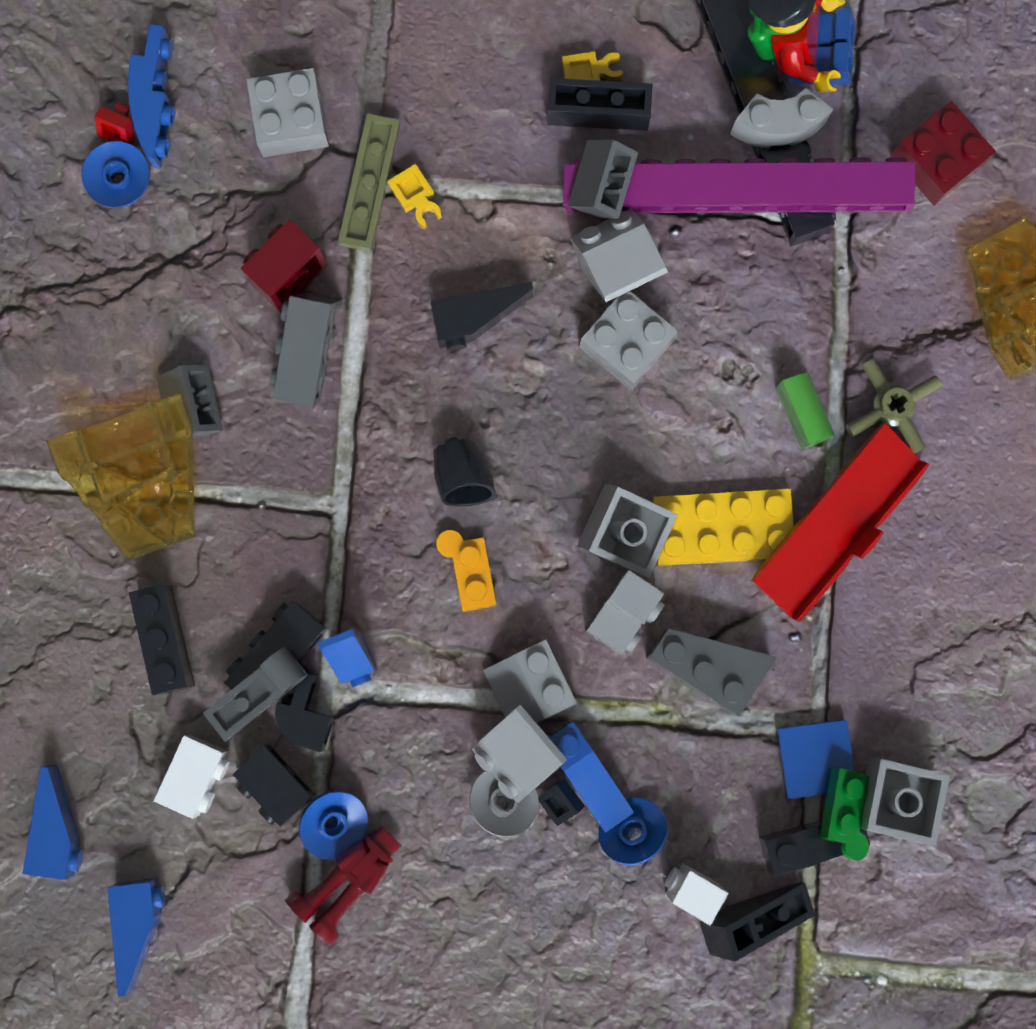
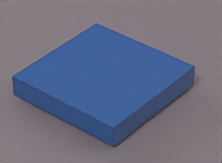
M847 720L776 728L786 799L827 794L832 768H843L855 772Z

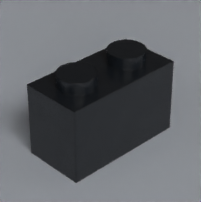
M270 744L263 745L232 774L237 779L235 786L239 792L247 799L253 797L261 806L258 810L259 813L271 825L277 823L279 827L283 826L316 795Z

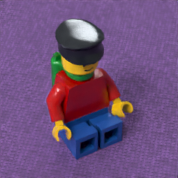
M748 0L749 12L753 22L748 26L747 33L759 58L771 60L776 57L781 74L787 76L789 82L798 85H814L815 89L821 93L837 91L831 85L851 84L855 19L851 8L837 9L846 3L845 0ZM821 5L827 12L837 9V13L820 14L819 6Z

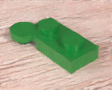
M832 768L820 838L841 843L842 853L847 859L860 861L867 856L869 851L868 840L860 833L869 776L843 768Z

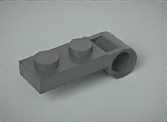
M283 647L260 665V668L204 711L203 714L221 738L227 741L300 683L308 674L289 650Z

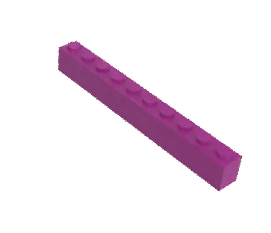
M823 157L815 159L814 163H800V159L783 158L779 160V163H765V160L761 158H749L744 160V163H730L729 159L724 158L712 159L710 163H696L693 159H678L675 161V164H662V161L658 159H644L641 161V164H635L621 212L631 208L635 213L912 212L915 198V162H907V159L904 157H890L885 162H871V159L866 157L852 158L850 162H836L834 158ZM582 159L575 160L573 164H564L563 206L567 213H584L568 207Z

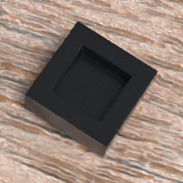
M565 778L538 796L539 803L557 826L579 813L585 807Z

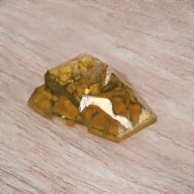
M1023 218L965 250L990 352L1009 380L1020 378L1025 374L1031 376L1036 373V225L1027 218Z
M180 393L147 404L144 408L46 440L58 474L81 497L79 500L94 513L102 523L100 526L128 560L196 536L193 428Z

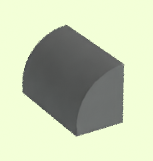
M613 139L587 140L568 207L599 217L619 219L638 152Z
M180 365L157 377L171 443L196 440L223 431L208 365Z

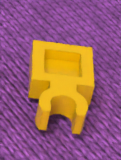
M595 51L562 56L564 78L598 81L604 78L607 81H620L623 71H612L608 68L612 63H619L620 54L615 52L609 53L602 60L596 59Z
M416 164L387 181L389 188L406 213L415 208L416 220L421 228H427L426 221L423 219V215L426 212H433L438 220L442 218L439 206L434 202L428 201L429 198L434 196V191Z

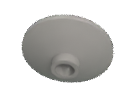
M485 771L475 780L471 787L469 805L475 821L481 828L495 836L511 837L522 833L533 823L538 811V795L536 789H534L517 804L514 799H509L502 793L498 786V780L490 771ZM496 799H502L505 802V810H500L496 807Z

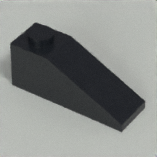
M532 282L430 301L439 347H446L448 351L466 348V343L475 341L532 298Z
M823 820L759 837L768 872L774 876L808 868L843 855L841 843L820 838ZM860 829V833L867 838L870 845L867 831Z
M798 882L727 906L718 911L711 925L704 921L699 923L709 954L736 962L815 916L805 882Z

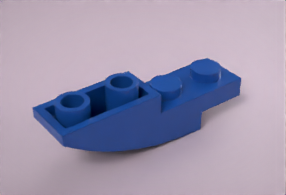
M150 24L144 56L132 54L130 56L128 94L131 116L138 140L154 168L161 169L162 160L167 158L169 153L168 126H172L175 120V107L165 93L168 83L165 67L167 60H171L173 55V41L169 38L163 26Z

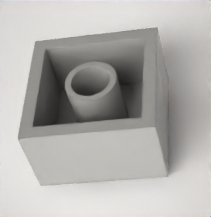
M314 68L246 79L256 142L263 158L329 147L319 82Z
M628 291L618 296L581 338L579 348L632 391L674 342L679 331L632 292Z
M869 758L865 774L869 776L860 829L937 847L950 775L884 759Z

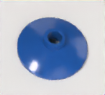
M111 141L99 145L86 157L82 167V183L88 195L98 204L109 208H122L133 204L145 193L150 180V169L146 158L135 146L126 142ZM117 174H124L122 182L114 183V177Z
M330 791L319 795L308 804L301 816L299 836L302 844L307 851L318 858L335 859L345 849L364 838L368 826L366 809L356 796L345 791ZM335 816L331 824L325 825L328 818Z
M629 798L626 801L634 811V814L606 833L599 826L598 838L601 848L611 860L623 865H638L650 860L661 850L667 838L668 825L665 815L655 803L643 798ZM642 833L637 839L631 840L633 834Z

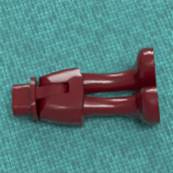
M382 826L371 837L366 835L365 839L354 843L335 858L337 862L336 867L316 888L306 894L292 892L285 899L290 909L306 923L319 906L347 879L350 881L329 908L317 916L309 925L310 929L330 946L339 938L337 925L343 914L364 892L372 894L385 875L389 863L393 862L391 856L401 847V844Z

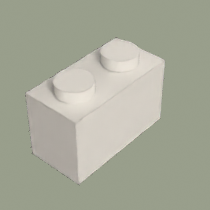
M184 735L154 802L192 819L198 817L201 812L206 813L214 799L215 794L210 791L215 780L221 781L229 766V761L225 760L229 751L194 735Z
M682 863L679 869L674 867L671 870L664 884L668 888L666 895L673 904L709 925L712 924L728 895V892L720 884Z

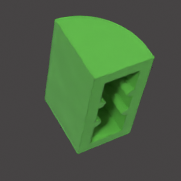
M809 373L799 374L782 380L776 387V391L801 449L804 450L834 438V431Z

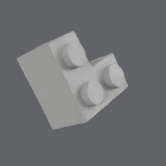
M628 570L622 576L586 632L620 655L623 654L625 649L632 652L642 637L637 632L641 625L645 624L646 621L648 623L654 622L665 604L660 602L664 593Z

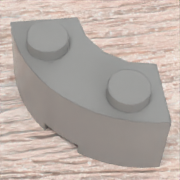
M807 88L797 96L786 100H772L757 93L736 118L730 135L744 143L761 148L789 144L793 146L817 133L827 122L833 108Z

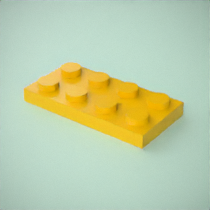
M791 489L658 496L652 498V503L677 514V518L657 560V566L766 560L794 527Z

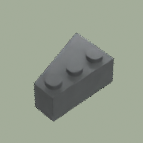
M302 291L291 295L289 301H284L281 311V321H285L283 335L279 334L275 347V354L280 355L278 369H273L270 378V388L274 389L273 399L311 407L320 402L329 363L327 359L330 340H334L336 329L332 328L335 309H341L343 299Z
M668 628L664 630L646 659L731 715L739 717L777 657Z

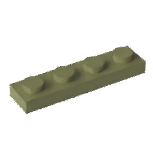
M369 113L366 115L338 239L339 246L373 252L387 189V181L389 180L401 126L399 119Z

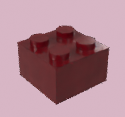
M951 100L903 139L890 156L904 157L907 159V162H915V185L935 206L983 167L996 151Z
M290 219L284 225L279 224L274 227L267 237L268 241L260 249L255 248L250 251L243 260L244 265L240 268L252 287L280 313L285 300L289 301L291 295L302 292L328 266L320 248Z

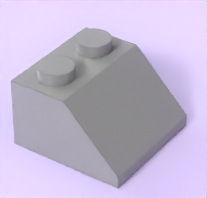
M632 208L622 211L619 219L610 218L596 226L587 227L579 234L570 237L581 270L605 302L668 273L644 222Z
M605 483L577 547L650 578L677 518V514L618 486Z
M547 640L537 643L483 670L505 718L521 705L537 723L577 704Z
M521 705L513 710L472 749L476 754L475 759L480 767L487 772L490 771L498 780V786L502 793L509 799H514L517 804L567 761L566 757Z

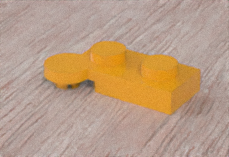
M454 530L442 532L436 540V547L442 556L453 558L462 612L497 606L484 537L463 541L462 536Z

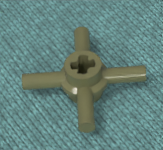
M874 358L862 364L878 393L873 400V410L846 425L848 433L853 437L878 422L886 423L891 427L898 426L914 454L924 449L926 446L910 419L915 411V402L942 387L940 379L934 375L907 390L897 385L890 386ZM896 401L899 404V408L891 411L888 405Z

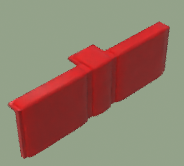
M882 423L837 474L829 488L817 498L808 513L797 522L760 566L751 581L791 619L799 622L809 613L844 571L853 556L863 559L876 546L884 534L882 530L877 529L878 526L888 518L922 477L930 464L921 461L886 423Z

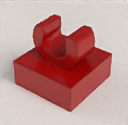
M120 102L114 106L113 111L100 106L94 115L97 137L108 142L121 141L132 145L134 142L133 120L127 116L130 113V107Z

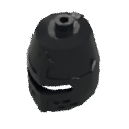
M452 437L445 440V444L438 445L433 450L435 481L440 499L445 505L454 507L474 506L497 498L489 464L484 459L475 442L467 439L458 440L457 437Z

